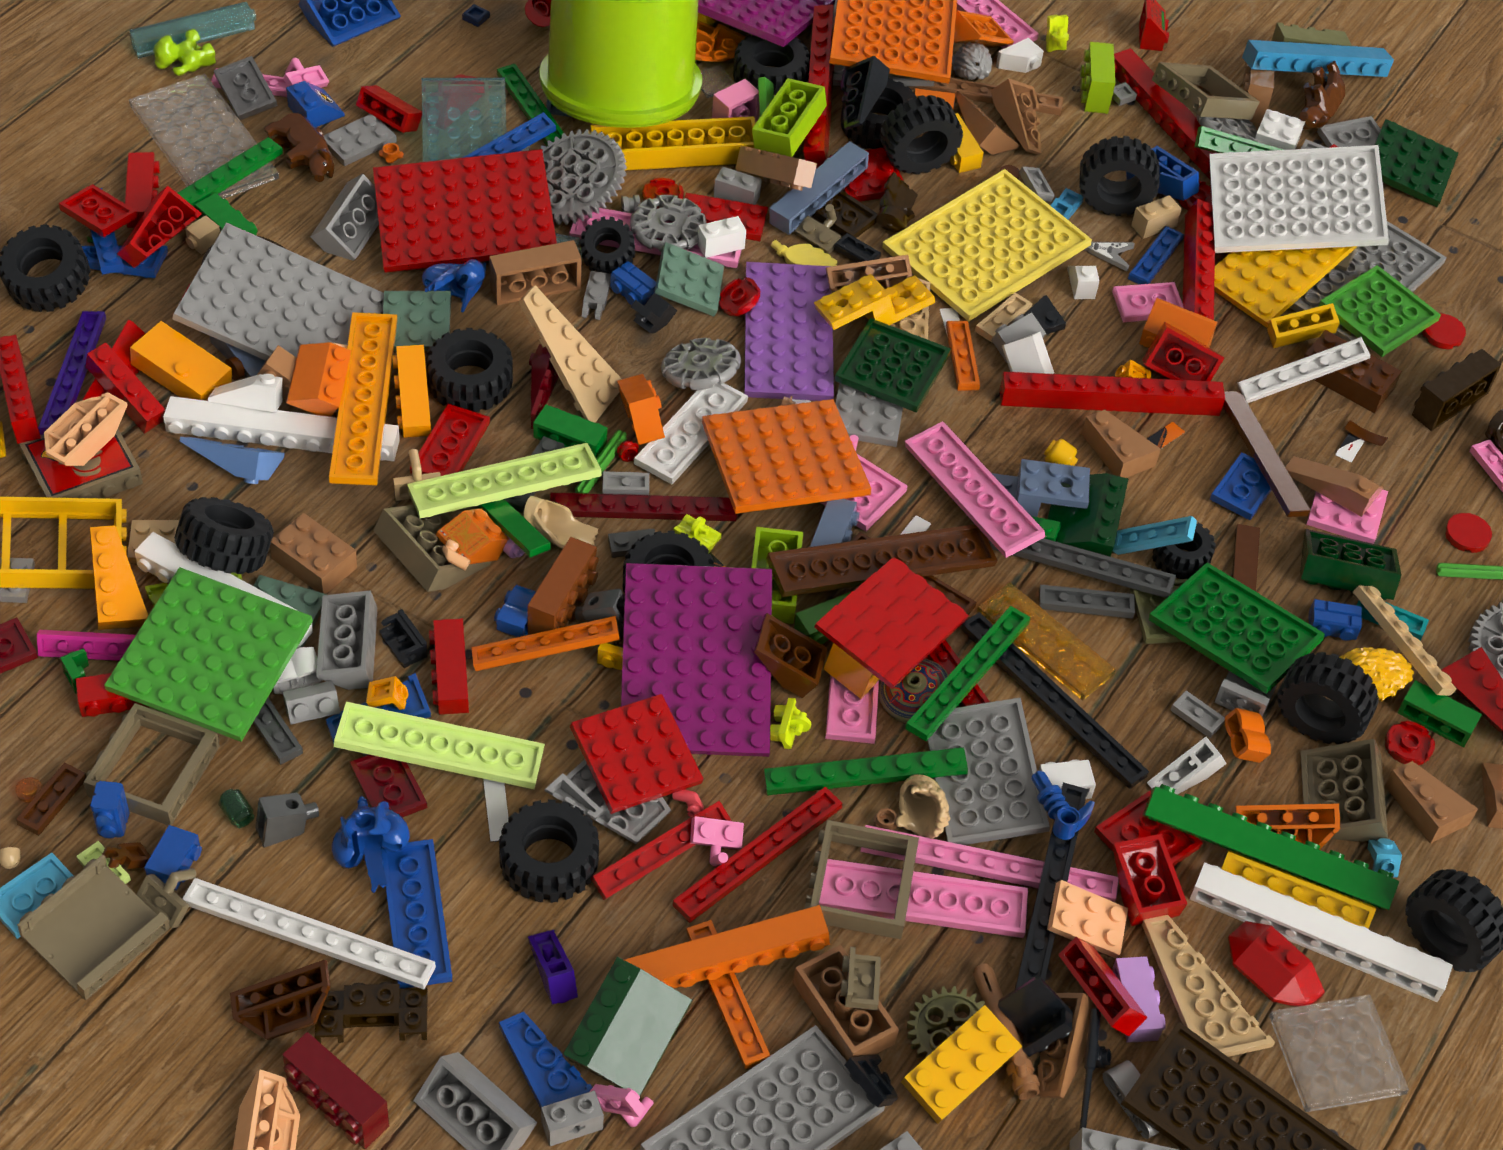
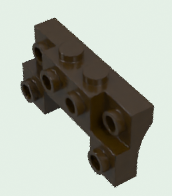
M382 982L380 984L368 985L354 983L352 985H344V991H329L315 1024V1039L321 1043L322 1037H337L338 1043H343L345 1024V1028L399 1026V1041L405 1040V1035L421 1034L422 1040H427L428 989H400V984Z

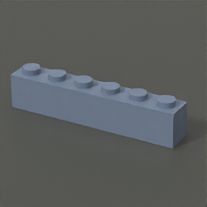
M850 141L843 147H840L833 156L827 158L815 170L811 188L803 187L802 191L792 189L786 192L784 197L777 203L775 202L771 205L769 209V223L790 235L807 216L811 217L817 209L823 207L827 201L837 195L868 168L869 152Z

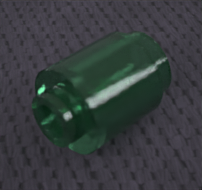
M229 789L220 796L218 805L232 825H235L237 828H243L254 820V810L239 789Z

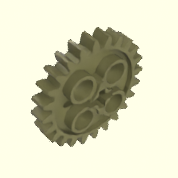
M944 986L942 987L941 994L932 989L931 998L923 994L921 1000L923 1004L915 1002L914 1009L916 1011H910L909 1018L911 1020L907 1022V1028L911 1030L908 1032L907 1038L913 1040L911 1042V1049L919 1048L917 1058L927 1057L937 1048L934 1045L935 1041H945L985 1005V1001L976 1003L977 994L967 997V989L958 994L956 986H953L951 993H947ZM957 1012H965L968 1017L959 1018L955 1014ZM932 1015H937L942 1020L939 1022H933L929 1019V1017ZM947 1027H952L954 1032H950V1029Z

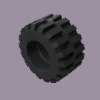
M600 217V221L593 220L592 225L588 224L585 227L586 231H583L581 234L582 258H584L585 265H589V270L612 273L618 267L621 268V265L627 261L633 263L632 258H635L634 235L627 224L623 225L622 220L618 219L615 221L614 217L605 220V217ZM605 240H613L620 245L612 253H602L596 249L597 245Z
M1198 522L1193 541L1153 548L1152 558L1156 562L1155 566L1157 569H1162L1161 571L1176 575L1178 579H1189L1207 562L1211 563L1216 547L1214 536L1209 534L1210 530L1208 528H1203V525Z

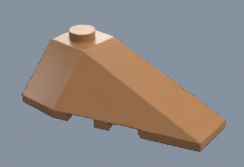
M1007 79L991 90L993 104L1025 151L1039 155L1041 154V136L1037 130V125L1040 124V119L1036 117L1039 103L1033 86Z
M1295 456L1285 466L1293 479L1361 517L1384 488L1365 476Z

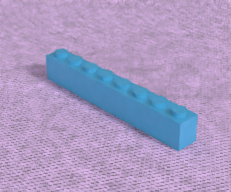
M1248 40L1242 56L1248 66L1255 70L1313 73L1316 67H1323L1325 73L1328 74L1327 65L1336 61L1340 74L1387 77L1394 62V59L1384 48Z

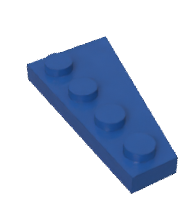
M82 246L90 269L100 270L95 247ZM167 246L159 248L135 268L122 259L124 271L115 273L155 278L168 253Z
M416 673L408 676V680L402 683L408 690L405 709L399 710L394 703L374 707L421 718L431 717L430 708ZM366 702L360 704V705L369 706ZM343 711L326 719V725L333 744Z
M525 1012L499 1022V1028L540 1109L543 1106L588 1093L593 1088L591 1084L585 1082L581 1077V1073L564 1059L560 1050L546 1039V1035Z

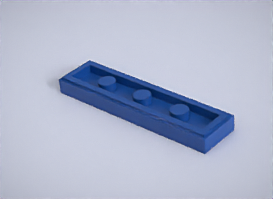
M1165 226L1129 273L1128 279L1139 285L1150 284L1182 242L1184 234Z

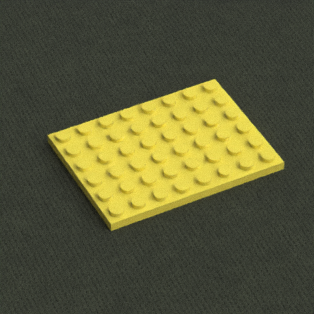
M1004 169L883 241L882 248L892 257L908 255L912 274L917 278L930 282V289L969 322L1089 247L1092 239Z

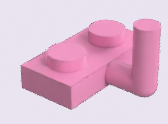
M298 58L291 60L283 77L288 87L302 81H307L320 88L326 87L329 83L320 65L304 69Z
M695 816L691 822L690 844L711 846L710 864L718 866L728 860V855L724 852L721 853V848L742 849L744 823Z
M595 1084L590 1092L595 1090L603 1111L621 1114L630 1127H636L654 1104L648 1097H644L640 1102L639 1095L630 1088L624 1089L612 1085Z

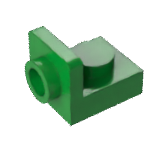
M85 649L73 651L60 657L63 672L75 694L77 693L76 678L86 677L83 669L89 666Z

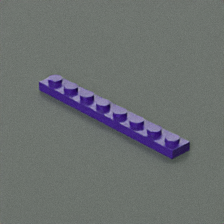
M82 311L39 424L40 435H44V432L76 403L88 370L85 367L87 353L96 348L106 321L105 311Z

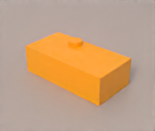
M162 321L130 347L131 365L179 397L208 401V397L215 387L232 383L231 367Z

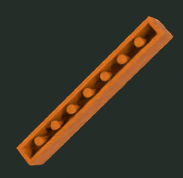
M817 905L624 960L674 989L678 987L686 988L693 986L696 982L707 979L715 980L731 972L740 973L756 965L764 966L781 958H793L802 952L821 950L825 946L830 945V938L821 907Z

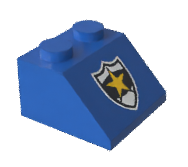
M302 81L286 87L288 107L293 113L305 116L315 128L345 116L344 112L329 94L316 85Z

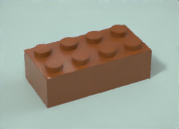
M573 537L569 538L528 604V635L567 627L569 619H574L577 606L580 602L583 603L585 601L589 586H593L598 578V572H596L599 558L596 557L597 546Z

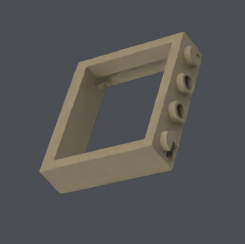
M1159 62L1152 81L1200 117L1252 120L1260 102L1212 66ZM1195 85H1201L1214 96H1208Z
M134 703L127 715L124 714L118 730L113 731L109 744L105 750L100 751L96 764L92 770L86 773L87 778L84 781L88 797L93 798L96 783L107 780L140 726L197 745V748L162 805L125 792L130 812L172 826L220 747L218 733Z
M827 820L825 831L820 830L817 844H821L822 849L821 851L816 850L813 866H817L818 869L817 873H811L809 888H813V895H807L805 909L819 905L831 841L904 855L894 920L820 905L826 925L901 940L919 837Z

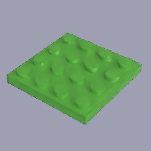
M1378 265L1323 298L1319 303V306L1333 303L1340 324L1357 338L1362 337L1364 343L1381 357L1439 321L1441 316L1440 313Z

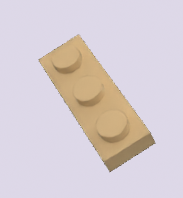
M1015 292L978 323L975 332L992 342L991 340L995 336L997 328L1003 324L1007 326L1012 324L1016 317L1021 314L1024 315L1032 307V303Z

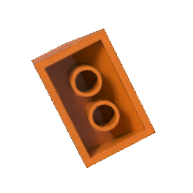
M957 10L954 43L967 44L971 42L983 44L985 47L1005 46L1014 43L991 16Z
M1156 298L1144 326L1139 344L1149 348L1162 325L1166 322L1210 348L1218 322Z
M331 342L300 345L286 403L316 415L331 417L340 406L351 350Z

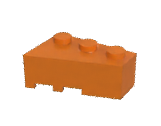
M643 374L618 380L621 400L628 418H631L633 422L632 429L636 433L638 445L665 438L658 409L662 408L655 388L652 387L651 381H647Z

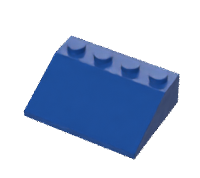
M300 0L298 4L308 22L332 47L401 17L392 0Z

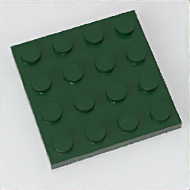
M1385 119L1374 144L1379 146L1382 182L1432 206L1438 207L1458 152Z
M870 318L837 371L835 381L917 413L950 356L951 348Z

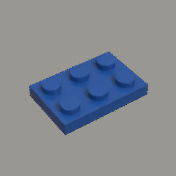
M1241 452L1211 494L1210 500L1251 520L1271 492V488L1254 458Z

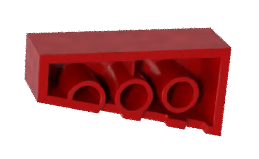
M167 186L155 196L117 255L135 268L189 226L202 213Z
M1480 647L1443 668L1441 671L1450 676L1452 679L1451 683L1456 688V693L1465 699L1477 712L1481 713L1503 735V679L1483 648Z

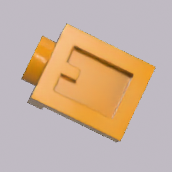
M1130 359L1127 363L1118 367L1115 376L1151 378V371Z
M396 676L369 682L366 703L370 707L394 703L399 710H403L408 698L407 687Z

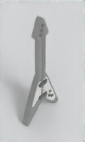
M1091 242V245L1084 250L1128 271L1129 265L1118 253L1133 249L1135 243Z

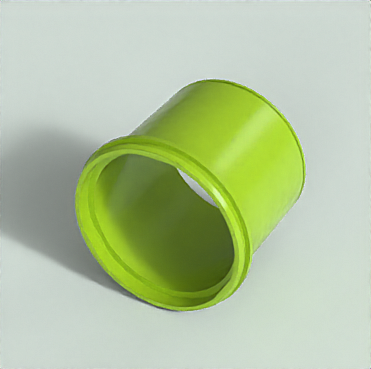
M551 0L549 52L543 59L539 69V79L547 99L557 109L569 116L585 122L610 127H647L666 123L684 115L693 107L702 89V74L695 63L699 0Z

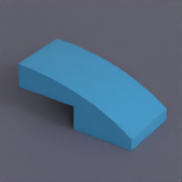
M1065 188L1060 197L1055 198L1050 206L1068 220L1080 207L1084 198L1082 195Z

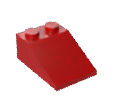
M1164 322L1142 360L1145 366L1172 380L1211 381L1223 362L1224 357L1185 332Z
M1162 834L1114 843L1113 851L1124 907L1128 908L1127 915L1131 926L1142 924L1143 920L1164 915H1169L1170 918L1180 916L1187 905V901Z

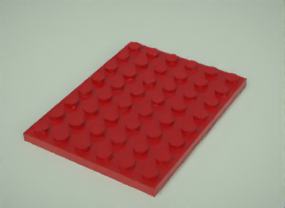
M542 149L373 167L384 273L428 268L435 264L443 263L464 264L470 259H475L479 262L489 261V256L557 243Z

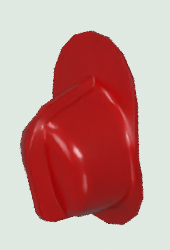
M528 0L524 8L527 18L536 26H549L551 0Z

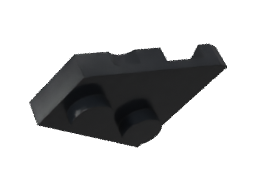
M1047 295L1043 296L1024 314L1026 316L1032 312L1046 332V335L1064 330L1066 322Z
M878 1054L851 1057L844 1066L850 1072L851 1079L866 1092L867 1099L877 1107L892 1105L898 1099V1096L891 1085L888 1073L883 1072L881 1074L878 1067L882 1061L881 1057Z

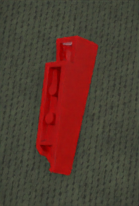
M128 320L112 350L136 376L139 369L131 365L130 347L146 333L133 321ZM95 378L83 400L102 396L101 394L108 392Z

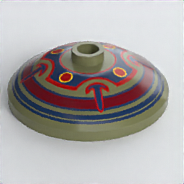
M924 659L894 688L891 689L884 682H880L879 696L881 704L891 717L900 722L907 723L949 675L936 662ZM918 681L917 684H912L911 682Z

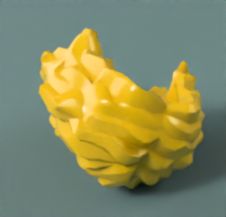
M1373 647L1354 648L1339 657L1351 660L1352 664L1355 666L1359 665L1363 668L1365 674H1369L1373 681L1372 684L1376 686L1380 701L1385 700L1388 696H1395L1400 688L1404 689L1405 685L1413 679L1414 671L1411 669L1412 664L1407 662L1402 654H1396L1392 650H1386L1385 648L1374 649Z

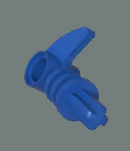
M1041 770L1036 771L1031 776V779L1039 791L1037 800L1040 804L1044 805L1043 807L1048 812V816L1051 819H1055L1052 828L1054 835L1062 840L1073 838L1075 833L1089 820L1095 802L1090 800L1078 811L1074 807L1069 806L1062 795L1061 788L1058 785H1052L1045 772Z

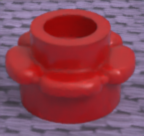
M624 441L617 448L618 456L625 462L633 461L639 454V446L632 441Z

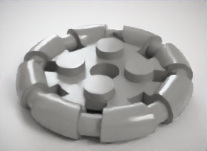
M1196 114L1199 125L1258 142L1255 139L1257 134L1256 127L1248 119L1200 117Z
M657 195L654 199L648 198L636 206L630 218L631 231L633 234H636V239L647 248L659 249V252L662 251L665 242L682 249L686 248L687 250L699 243L698 225L707 223L705 214L701 213L699 206L689 199L684 198L683 200L676 195Z
M698 338L690 340L687 344L681 343L672 348L662 361L661 372L663 377L675 387L681 389L690 387L691 390H703L712 388L716 383L721 385L730 380L740 367L741 356L739 351L735 349V346L727 341Z

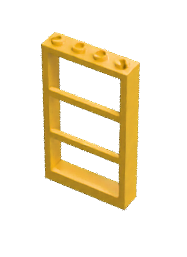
M0 497V518H3L0 588L94 589L93 570H66L67 519H114V526L117 528L121 542L126 541L127 527H122V523H126L127 509H122V499ZM11 518L59 519L58 570L10 569ZM123 546L127 556V546Z

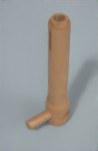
M988 964L976 966L973 977L982 1001H985L988 1009L1022 1045L1015 1025L998 1008V1002L1004 996L993 968L989 967ZM1021 1048L1006 1062V1072L1009 1080L1013 1081L1011 1085L1014 1094L1018 1095L1020 1100H1028L1039 1094L1040 1083L1037 1076L1033 1074L1034 1067L1031 1060L1027 1059L1025 1052Z

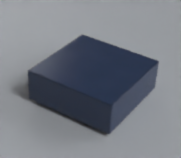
M475 4L462 14V20L476 27H479L490 18V11Z

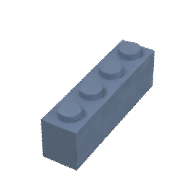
M846 499L827 501L810 547L850 542L853 534L851 528L853 525H857L860 515L859 512H856L857 502Z

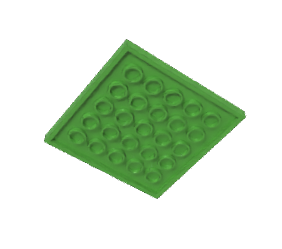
M179 567L104 686L109 692L242 742L312 624L313 619L311 615Z

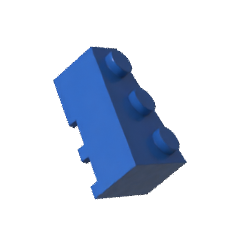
M1159 146L1151 149L1156 153L1159 160L1160 183L1158 193L1166 196L1170 195L1172 198L1184 201L1199 192L1198 171ZM1126 171V180H1129L1135 176L1134 174Z

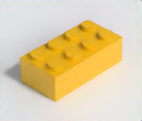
M984 1005L910 1071L901 1083L934 1121L939 1124L1022 1048V1045L988 1007Z

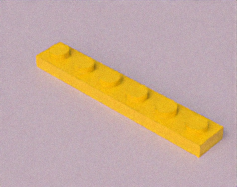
M1229 849L1221 867L1222 870L1231 874L1240 875L1248 881L1270 888V890L1282 895L1291 896L1299 902L1315 906L1321 911L1333 916H1339L1345 921L1366 927L1367 929H1369L1376 911V907Z

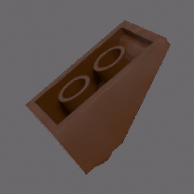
M766 613L762 621L754 653L783 688L803 698L818 686L828 648Z

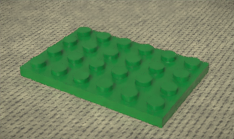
M1208 562L1149 614V621L1265 694L1272 690L1286 676L1296 659L1309 654L1323 641L1325 633Z

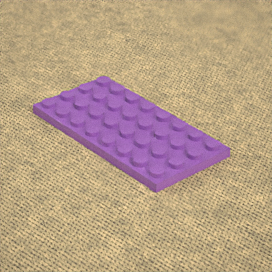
M746 262V277L753 279L760 288V298L757 304L745 313L744 394L748 395V397L783 399L784 396L788 398L792 396V399L810 401L831 400L834 398L833 329L816 310L814 305L815 301L832 293L829 289L825 269L832 266Z

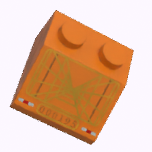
M482 508L461 512L436 533V536L444 545H446L449 539L457 542L459 547L456 552L471 560L470 564L497 561L509 539Z

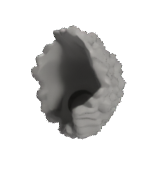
M968 42L963 44L959 51L952 56V69L961 78L974 80L978 77V79L983 80L989 76L992 69L991 54L988 53L989 50L983 44Z

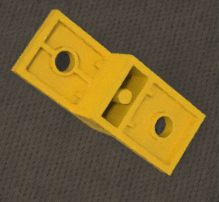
M870 274L829 295L823 296L815 301L814 305L820 315L835 330L863 315L868 320L872 318L891 325L935 303V298L915 275L884 289L874 276Z

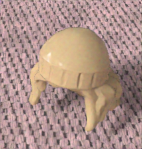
M919 774L907 778L900 788V815L896 819V826L911 830L918 836L934 839L944 831V827L948 826V821H950L949 804L945 793L939 784L929 776Z

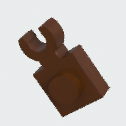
M141 842L118 844L117 848L106 847L102 853L106 858H110L108 864L110 868H117L120 864H123L127 869L144 868L151 857Z

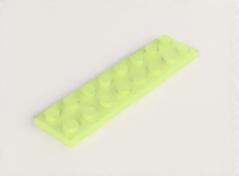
M583 443L407 484L419 518H425L514 496H522L540 490L543 491L557 486L569 485L574 482L600 477L602 474L601 468L588 443Z
M346 702L334 740V747L534 790L545 744L351 702Z

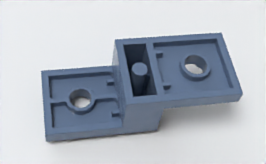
M1021 459L1018 476L991 473L1030 516H1038L1041 503L1084 509L1088 507L1090 468ZM1061 483H1067V484H1069L1071 487H1069V488L1063 487V486L1061 485Z

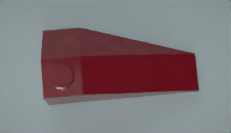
M539 344L535 353H531L529 365L532 366L531 429H533V422L548 403L559 379L549 359L551 355L546 346L543 347L542 344Z

